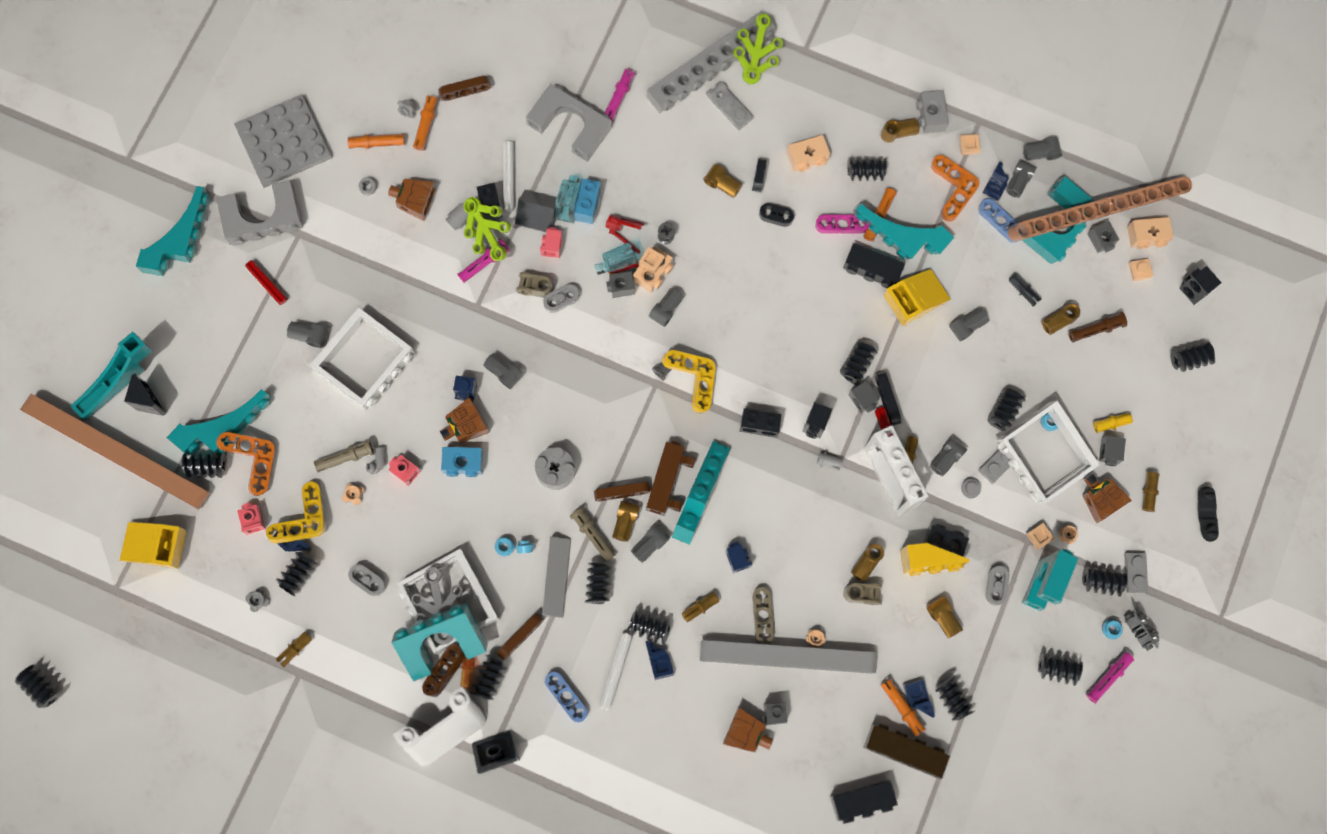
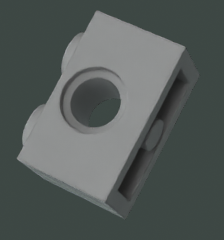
M943 90L921 92L919 99L916 101V108L920 110L919 126L923 128V134L945 132L948 126V118ZM928 110L933 111L935 114H930Z

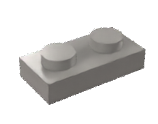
M999 450L979 472L993 484L1010 468L1009 460Z
M1146 553L1124 554L1125 573L1128 576L1126 593H1148Z

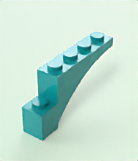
M196 186L186 211L169 232L146 249H140L136 267L142 273L164 276L165 271L169 267L168 259L191 262V258L195 256L196 240L200 237V225L205 219V207L210 201V196L204 187Z
M858 204L852 210L856 213L854 216L863 223L865 221L869 225V230L875 235L879 234L883 238L882 241L888 247L892 246L897 250L896 254L903 260L905 258L907 260L912 259L923 245L929 254L939 255L955 238L942 225L935 226L934 228H913L883 219L871 212L863 204Z
M132 331L118 343L115 354L95 382L70 405L82 420L86 421L126 387L134 373L139 376L145 370L139 362L149 355L152 350Z
M261 389L249 401L229 414L199 424L182 425L179 423L166 438L188 456L194 454L200 448L202 442L220 456L226 451L220 450L217 447V437L224 432L242 435L243 429L255 421L256 415L261 410L267 408L272 398ZM228 437L221 439V442H224V446L232 443L228 441Z
M712 441L689 492L672 538L690 545L728 456L730 447Z

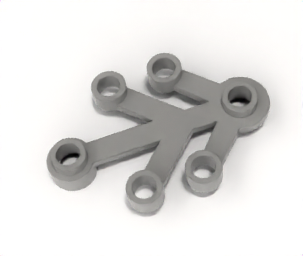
M430 567L425 571L424 577L431 585L434 606L424 600L420 594L412 595L411 603L422 607L432 615L439 612L444 613L450 609L456 598L462 596L463 589L459 585L452 586L451 593L442 603L439 588L441 573L437 568ZM436 573V579L431 580L430 574ZM455 588L460 589V593L458 595L453 594V590ZM419 596L421 601L414 603V598ZM418 613L414 619L417 622L419 616H424V620H427V617L423 613ZM434 633L435 640L442 645H447L454 639L449 634L447 638H442L441 633Z

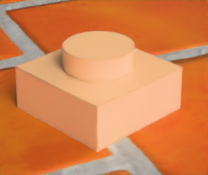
M978 134L960 135L961 155L980 153Z
M648 247L639 260V265L655 274L665 256Z
M1149 259L1131 261L1129 263L1133 281L1151 279L1153 277Z
M1044 523L1026 534L1037 550L1055 539Z

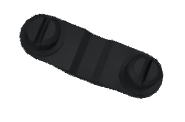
M1205 486L1198 492V518L1202 537L1206 541L1212 542L1219 536L1216 494L1213 488Z

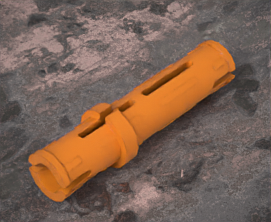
M429 95L426 96L424 108L420 112L421 119L413 144V148L419 151L420 148L421 151L425 149L430 125L435 117L434 110L438 99L434 96H431V98Z
M364 134V136L347 137L349 149L405 145L404 134L378 136Z
M891 188L885 189L875 211V214L883 219L897 194L895 190ZM868 228L863 237L868 241L874 242L876 235Z
M892 680L886 681L891 689L885 683L882 684L881 687L903 718L901 719L903 722H907L915 736L920 734L916 726L921 732L925 731L926 728L915 715L916 711H912Z

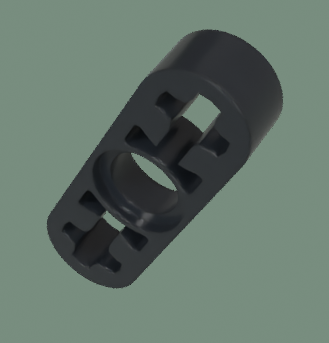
M886 372L875 374V382L891 426L901 424V415Z

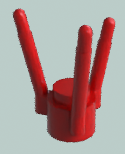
M610 214L605 224V227L610 229L609 233L640 254V250L618 234L617 231H621L623 225L640 230L644 223Z

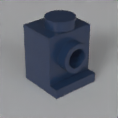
M456 375L453 387L455 399L465 401L470 398L474 402L477 388L475 378Z
M739 541L728 545L729 548L726 549L725 553L733 573L752 567V561L747 562V559H749L748 551L746 548H742Z

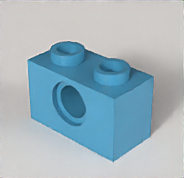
M582 178L574 211L575 221L593 224L601 193L600 182Z
M442 447L441 470L446 476L457 477L458 474H466V477H477V474L482 475V448ZM460 459L467 460L465 466L459 467L457 465Z

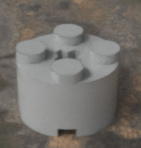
M559 447L546 449L535 461L537 478L544 487L561 490L572 482L575 474L574 462L570 454ZM552 467H558L559 471L555 472L552 470Z

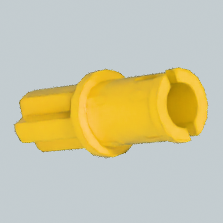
M1130 413L1118 416L1111 415L1107 419L1094 421L1093 427L1096 433L1110 429L1116 430L1117 427L1132 424L1133 417Z

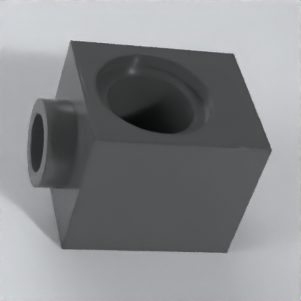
M1110 221L1093 227L1087 234L1097 253L1102 251L1106 253L1113 250L1115 244L1120 240ZM1101 236L1106 237L1107 241H1104Z
M631 271L609 275V281L606 284L608 293L612 292V298L635 295ZM618 282H622L625 284V286L622 288H618L615 286V284Z
M868 381L852 389L849 393V397L860 413L873 411L877 408L876 404L880 400Z
M1108 435L1102 438L1099 462H1105L1107 466H1117L1123 462L1126 438Z
M785 702L763 705L766 726L788 723Z

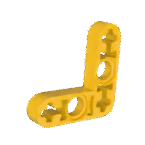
M676 350L664 353L662 363L666 368L695 375L692 408L697 413L708 411L712 402L715 363L709 358ZM672 356V359H674V360H679V359H680V361H675V362L671 363V360L668 359V357ZM686 359H690L692 361V368L686 367ZM706 364V367L709 368V370L706 371V369L703 367L698 368V365L703 366ZM701 381L707 383L708 388L706 391L700 388ZM699 401H702V404H704V407L701 408V405L698 404V402H699Z
M307 482L302 487L305 519L275 523L267 527L266 536L271 543L277 544L314 538L324 533L325 523L322 497L317 483ZM310 488H313V489H314V491H313V497H314V499H311V497H310V494H309ZM311 505L319 507L316 513H309L308 508ZM315 523H317L319 526L317 527L316 531H314L312 528L314 527ZM303 525H306V526H307V528H306V529H307V532H306V533H305V528H304ZM299 526L301 531L298 534L293 535L290 533L292 527ZM284 528H286L287 536L284 534ZM274 530H278L279 532L277 534V537H273L272 535L274 534Z

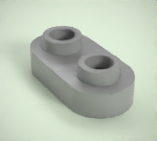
M567 284L552 291L543 299L544 308L548 312L555 313L574 304L579 299L578 288L572 284ZM568 293L573 294L571 298H568L566 295ZM553 301L557 303L555 306H550V303Z
M358 564L350 568L348 573L350 581L367 594L379 596L384 592V581L365 566ZM358 572L363 573V576L360 579H357L356 577ZM374 583H378V589L376 590L372 589Z
M1003 566L992 568L988 574L985 597L988 603L994 606L1004 603L1007 598L1010 575ZM996 573L1000 574V580L995 578ZM993 592L998 594V599L992 597Z

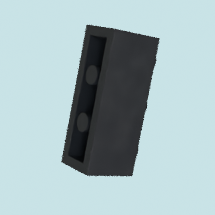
M853 243L843 269L849 274H858L869 282L875 281L880 283L882 287L889 288L898 283L905 263Z
M891 780L830 796L836 820L842 821L843 824L855 821L854 817L862 815V818L874 816V812L881 810L882 813L894 810L893 806L898 805Z

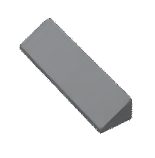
M550 537L542 615L546 617L563 618L570 539Z

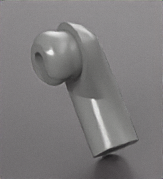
M384 447L375 448V460L366 465L368 473L377 474L385 466Z

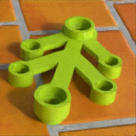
M765 13L755 18V25L758 27L754 46L749 39L747 29H740L737 32V38L742 41L751 57L750 65L744 57L745 50L742 47H736L733 50V56L738 59L744 70L742 78L745 83L750 85L759 81L762 72L770 67H776L779 63V59L776 56H770L767 62L757 67L759 59L774 49H780L783 46L782 39L774 38L770 44L761 49L765 30L771 23L769 15ZM763 17L767 21L766 24H763L761 21ZM741 31L745 32L744 38L740 36ZM775 40L779 41L778 47L774 45ZM737 49L741 50L740 56L736 54ZM771 58L775 60L774 65L770 63ZM750 72L754 73L753 79L749 77Z
M469 197L463 204L464 211L468 214L464 236L466 238H474L476 236L472 247L473 252L483 254L485 251L483 237L485 235L492 247L490 251L492 260L503 261L507 257V250L499 245L490 228L497 229L502 233H508L511 230V224L507 221L497 222L484 219L481 212L490 213L492 217H500L502 215V208L500 206L482 205L478 198ZM475 219L478 222L477 231L474 228Z

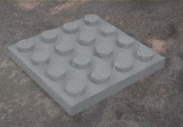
M302 94L234 123L263 188L332 159Z

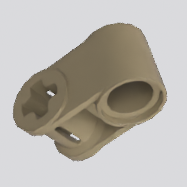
M527 272L519 273L520 282L516 288L518 294L544 298L553 291L551 280L548 277ZM543 284L549 285L545 290L539 289Z
M852 583L844 589L843 596L850 603L882 605V601H880L882 584ZM851 588L857 590V598H853L850 595L849 591Z

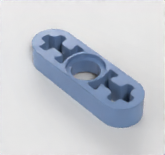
M984 199L979 205V214L1008 241L1012 243L1018 242L1012 241L1009 238V228L1005 230L1009 224L1012 226L1017 224V222L994 200ZM989 205L991 207L990 210H984L985 206ZM999 216L1005 218L1006 224H998L996 218Z
M549 673L545 678L547 688L574 722H583L588 714L585 706L559 673ZM551 676H553L554 678L559 677V680L557 681L558 684L561 687L563 684H565L566 688L561 689L557 695L554 692L558 690L556 686L549 685V683L551 682L549 678ZM565 691L572 694V700L569 703H563L560 699L561 694ZM575 700L578 702V704H575L576 708L584 710L581 719L573 717L575 711L572 708L569 711L566 708L571 706Z

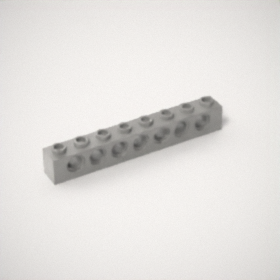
M760 11L647 89V99L659 113L664 110L668 111L673 107L674 103L684 100L693 90L697 91L700 89L703 83L713 80L719 72L726 71L732 63L738 61L733 56V50L736 47H742L746 55L748 51L744 44H737L742 42L737 38V32L740 29H747L749 39L754 46L756 35H753L752 32L757 33L758 27L755 25V18L764 12ZM763 17L761 21L763 24H766L767 21ZM772 22L765 30L763 42H768L774 36L775 25ZM741 31L740 36L742 38L745 37L744 31ZM739 49L736 51L738 56L741 55V50ZM723 52H729L730 54L725 55ZM711 61H712V62H715L716 64L711 65V64H709L708 62H711ZM699 71L702 74L697 75L694 72ZM685 81L687 84L682 85L679 82ZM671 91L673 94L667 95L665 92Z

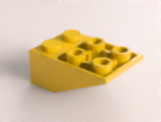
M932 269L892 285L886 289L883 295L903 327L951 300Z
M128 522L119 561L179 569L187 530L163 524Z
M928 543L906 545L900 550L903 573H909L910 576H919L925 571H929V574L941 573L945 569H948V572L960 571V569L964 568V565L969 563L968 558Z

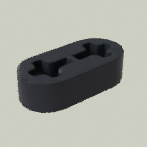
M758 158L752 191L761 193L767 159Z
M766 203L761 206L759 211L762 221L778 226L788 227L794 220L792 210L778 205ZM767 209H769L771 213L769 214V216L765 215ZM784 214H787L789 218L786 221L783 220Z

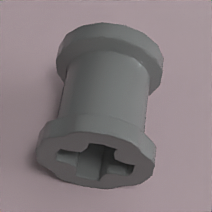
M665 222L659 226L658 240L662 244L668 245L674 240L675 229L672 224Z
M662 362L652 368L655 375L662 381L666 379L665 376L672 370L666 368Z

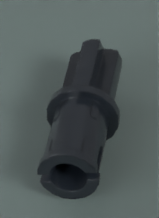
M1017 273L1010 277L1009 282L1032 307L1037 304L1032 297L1037 302L1042 299L1033 291L1031 285H1028Z

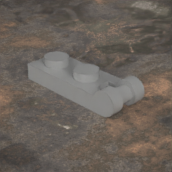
M719 81L715 88L709 89L706 92L707 97L738 130L753 120V116L727 90L723 82ZM719 93L723 95L720 99L717 97Z

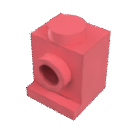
M554 227L547 229L546 235L542 236L541 256L560 258L563 238L562 231Z
M402 455L399 457L395 456L389 462L390 468L388 470L407 486L421 472L416 465ZM401 465H405V469L403 471L399 470Z
M246 503L241 506L242 509L237 510L242 527L241 530L244 534L249 535L266 529L261 509L258 505ZM252 514V518L247 520L246 516Z

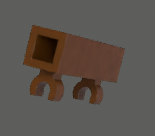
M677 441L665 443L646 506V511L665 516L667 508L677 512L681 510L682 502L670 500V496L680 464L693 468L695 458L683 456L684 447Z

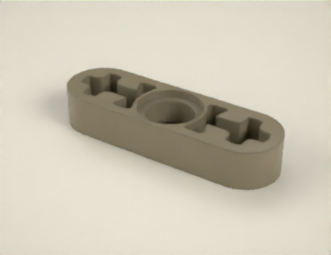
M759 587L752 595L755 639L759 644L768 645L774 638L771 594L768 589ZM760 591L763 592V595H767V598H764L763 603L764 605L768 604V608H756V605H761L760 599L756 598V595H759ZM766 611L769 615L768 620L761 622L757 617L758 612ZM769 624L770 628L766 627L765 630L766 634H769L770 637L765 642L763 638H759L763 631L762 627L758 628V625L764 626Z

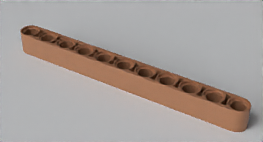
M1180 177L1012 225L1008 230V236L1012 241H1021L1188 193L1192 189V182L1188 177Z
M31 393L20 408L26 414L198 510L209 495V492Z

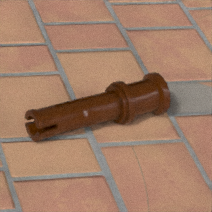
M1122 311L1111 317H1103L1097 323L1069 331L1070 341L1074 343L1102 332L1110 333L1113 329L1125 328L1128 325L1127 318Z

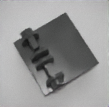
M1135 609L1134 615L1129 613L1124 616L1125 622L1130 629L1140 625L1132 630V633L1142 628L1144 629L1135 638L1147 633L1138 639L1142 648L1148 651L1153 648L1152 643L1156 648H1159L1160 637L1154 628L1150 630L1147 625L1148 619L1142 611L1139 613Z

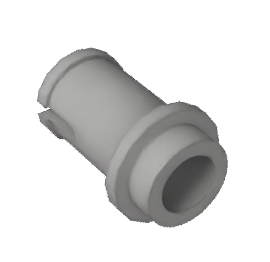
M826 452L819 454L817 464L820 467L826 466L840 470L843 462L842 458L826 455Z

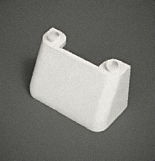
M460 687L451 694L449 704L454 712L425 733L421 732L418 734L415 729L404 727L393 734L398 744L418 764L429 765L484 726L486 717L467 688Z

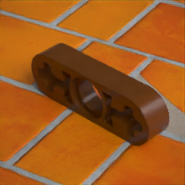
M483 75L444 85L438 89L442 101H449L487 91L492 86L489 77Z
M639 482L597 489L593 492L595 501L601 502L650 493L649 482Z
M538 612L534 614L498 650L497 655L503 661L506 660L545 619Z
M451 644L444 651L434 666L432 674L423 682L422 691L425 695L437 697L442 693L465 658L461 646ZM454 651H456V653L458 654L457 657H454ZM446 665L448 671L444 676H441L440 670Z

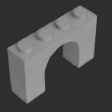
M549 84L526 116L527 125L543 134L557 115L562 113L578 115L585 125L572 144V153L588 162L612 129L611 119L606 114H600L595 111L591 105L583 104L576 96H570L565 93L560 86Z
M290 180L272 184L276 203L275 211L268 220L261 223H250L244 220L240 200L235 193L216 197L224 237L229 245H240L249 240L257 241L265 236H277L286 231L294 232L298 228L303 227L295 189Z

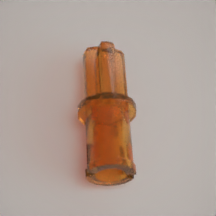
M465 656L462 666H460V669H462L460 687L472 688L473 673L476 670V667H474L475 657L467 659Z

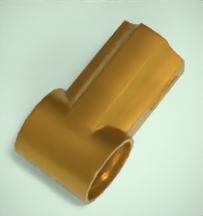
M911 118L901 121H887L880 134L882 140L891 143L898 138L918 135V120Z
M713 164L703 178V181L713 189L718 188L732 198L739 193L742 187V183L729 176L726 170L718 164Z
M1067 304L1063 309L1041 322L1043 329L1046 333L1052 335L1065 326L1073 324L1080 316L1081 310L1076 304ZM1066 311L1072 312L1074 317H1069Z
M624 501L620 502L612 538L623 542L629 541L640 506Z
M878 544L870 545L850 573L865 583L883 558V548ZM870 549L878 551L879 557L877 559H873L870 556Z
M944 596L926 606L928 613L934 621L938 622L948 639L963 630L952 612L951 604Z

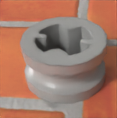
M366 177L360 180L359 189L363 195L370 196L375 193L376 184L373 179ZM367 183L368 185V183H371V189L365 191L364 184Z
M461 587L465 593L466 590L469 591V599L467 601L465 599L461 601L460 597L456 599L460 604H468L473 600V592L469 587ZM460 589L456 591V595L460 593Z

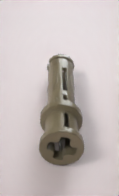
M366 439L365 442L358 445H349L348 449L315 460L314 466L319 473L347 461H359V458L369 454L372 456L374 451L369 439Z
M579 508L569 517L574 519L580 527L579 531L587 535L605 562H608L616 554L613 553L604 538L594 527L595 522L590 520L584 511L585 508Z

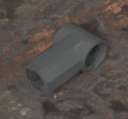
M1056 136L1046 138L1042 142L1024 144L1023 155L1026 161L1042 158L1055 160L1063 155L1059 138Z
M1020 159L1013 171V177L1007 186L1006 192L1008 195L1020 198L1037 167Z
M670 288L660 303L653 307L648 317L665 327L684 296L676 289Z
M979 308L965 318L957 319L949 327L959 342H961L990 320L985 310Z
M291 321L287 328V337L306 342L308 345L316 348H323L328 329L316 324L309 326Z
M495 353L489 355L483 364L487 370L498 377V380L509 389H512L523 376L519 369L512 364H507Z
M952 437L930 467L937 475L943 477L968 449Z
M655 524L631 550V553L643 563L657 549L659 550L670 539V536L658 524Z

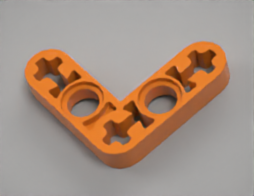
M938 155L934 157L931 169L957 187L941 211L942 218L947 222H952L958 217L978 189L979 180L947 157ZM941 161L943 164L942 166L938 167L937 163ZM957 171L960 177L957 179L952 178L950 172ZM972 182L973 186L967 192L965 189L968 183ZM963 195L965 201L960 203L955 199V196ZM954 205L956 208L950 216L947 215V212Z
M230 432L220 434L216 440L217 447L220 450L253 456L248 490L254 496L264 494L268 488L275 447L273 443L268 440ZM228 437V441L235 442L236 438H238L236 449L233 448L235 444L230 443L224 446V442H221V439ZM241 441H249L251 444L250 450H243L240 447ZM255 442L258 443L256 447L267 445V449H270V451L263 454V450L256 449L254 453ZM258 463L266 465L267 470L265 473H259L256 470ZM254 476L265 477V480H260V486L263 489L256 492V488L253 485L258 483V478H254Z

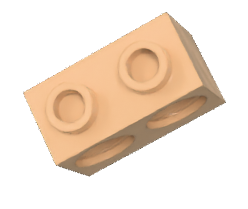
M655 246L652 249L665 256L664 264L659 266L655 274L642 266H639L633 274V281L651 293L654 289H658L661 286L663 276L665 274L668 275L674 266L672 265L673 257ZM646 275H652L654 279L648 281L644 277Z

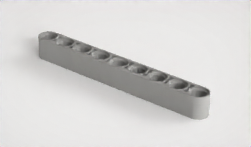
M701 640L699 661L875 674L877 653Z

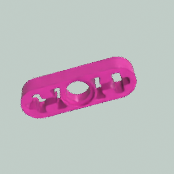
M821 215L816 220L815 228L822 234H862L866 232L869 225L864 221L862 224L865 225L863 228H860V225H858L859 220L854 215ZM832 220H835L834 228H832ZM839 220H844L847 222L848 226L846 228H840L837 222ZM822 221L828 224L826 228H823Z

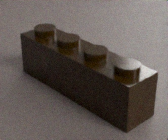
M877 723V726L871 725L863 746L864 749L937 779L943 778L950 755L945 754V749L937 746L930 748L926 746L927 742L915 738V741L908 739V734L898 730L896 733L888 730V726Z

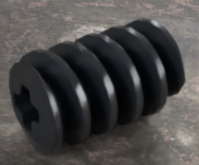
M848 158L847 175L851 177V181H854L855 176H858L859 181L862 180L863 176H865L866 181H869L870 176L873 177V181H876L877 176H880V180L883 181L887 168L886 158H884L883 163L881 158H877L876 162L874 158H870L868 162L866 158H862L861 163L859 158H855L854 162L851 158Z
M863 342L855 344V348L852 349L851 355L847 358L848 361H845L844 367L840 369V374L854 385L860 384L857 378L863 379V375L860 372H867L864 365L870 367L871 363L868 359L874 360V356L871 353H878L874 347Z
M1203 342L1200 345L1195 344L1171 352L1172 366L1176 370L1179 368L1182 372H1185L1187 368L1188 370H1193L1194 366L1195 368H1200L1201 364L1205 367L1208 365V362L1211 365L1215 364V351L1210 342Z
M1006 388L1001 393L1002 397L998 399V404L994 407L995 410L991 412V416L988 418V423L1001 431H1006L1005 427H1012L1009 420H1016L1012 414L1018 415L1019 411L1016 408H1022V404L1019 401H1026V398L1019 392Z
M199 453L197 459L194 454L190 455V459L187 458V454H183L182 470L186 478H191L192 476L194 478H199L200 476L202 478L208 476L210 478L215 476L222 478L226 470L225 454L222 453L221 459H219L217 453L214 454L213 459H211L209 453L206 454L205 459H203L201 453Z
M295 552L298 559H290L293 566H285L289 572H281L284 579H276L279 584L278 586L294 597L295 594L292 590H300L297 583H305L302 576L309 577L310 575L307 570L314 571V567L311 564H318L300 552Z
M588 563L593 567L588 568L587 572L593 575L587 576V580L592 583L586 585V588L591 591L586 592L585 595L591 599L585 600V603L604 604V602L610 601L609 598L605 597V594H609L611 591L605 589V587L611 585L606 579L612 577L607 571L612 570L613 567L603 563Z
M1088 566L1085 567L1082 576V583L1086 586L1087 592L1090 591L1091 587L1094 588V593H1097L1099 588H1101L1102 594H1105L1107 589H1109L1111 596L1117 591L1118 597H1121L1125 591L1128 580L1127 573L1122 574L1119 571L1114 573L1112 570L1106 572L1105 569L1098 571L1097 568L1090 569Z
M635 610L628 630L631 628L632 635L639 631L640 638L646 633L647 640L654 636V642L656 643L662 638V645H665L671 625L668 626L667 619L661 624L660 617L653 621V615L645 619V612L638 616V610Z
M1044 653L1041 654L1038 661V672L1041 673V679H1044L1046 674H1048L1050 681L1056 676L1058 683L1064 678L1065 684H1068L1071 679L1073 686H1076L1081 678L1083 662L1078 664L1076 660L1070 662L1067 658L1062 661L1061 657L1054 659L1052 655L1046 658Z
M486 655L490 661L482 662L486 669H479V672L483 676L475 677L479 684H472L476 691L469 692L485 700H493L494 697L490 692H497L493 685L501 684L497 677L503 678L504 675L500 670H507V667L503 662Z
M33 664L17 675L15 683L20 685L22 691H26L25 694L31 697L32 702H36L37 708H46L53 704L61 696L62 692L59 691L54 694L53 692L57 687L52 686L49 688L51 680L43 682L46 675L38 676L41 669L38 668L33 671L32 669L35 666Z
M956 675L937 684L939 686L935 690V692H943L939 697L940 700L947 699L943 706H951L947 713H955V716L951 719L952 721L961 720L975 712V710L969 711L973 706L971 703L965 704L968 696L961 697L964 689L957 690L960 682L953 683Z

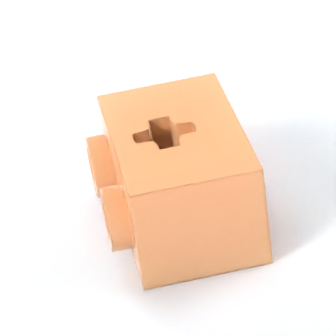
M823 135L790 144L786 152L793 172H803L815 165L818 167L823 166L830 157V152Z
M1170 217L1133 220L1127 227L1131 248L1165 247L1174 238Z

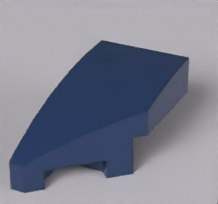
M999 161L982 192L997 201L1000 200L1009 179L1008 174L1005 175L1001 161Z
M284 528V534L287 536L286 528ZM290 530L291 534L296 535L293 530ZM277 531L273 537H277L279 532ZM303 540L277 543L284 551L288 552L310 551L312 549Z
M645 641L654 679L659 680L674 676L670 657L666 650L656 647L649 641Z
M919 679L903 684L908 703L934 718V710L931 700L928 698L924 680Z

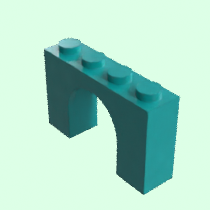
M1066 176L1057 180L1047 194L1064 210L1095 201ZM1084 222L1067 227L1064 234L1049 232L1022 241L1048 263L1053 264L1057 261L1061 262L1067 255L1065 253L1066 250L1075 244L1076 236L1082 233L1087 225Z
M1062 549L1039 560L1022 603L1038 611L1044 610L1047 602L1055 605L1061 603L1079 558L1074 556L1072 551Z
M467 603L461 606H453L444 613H436L427 620H419L410 627L399 628L395 631L391 642L413 682L432 674L434 664L423 645V640L434 633L451 635L458 641L467 659L486 653L488 644Z

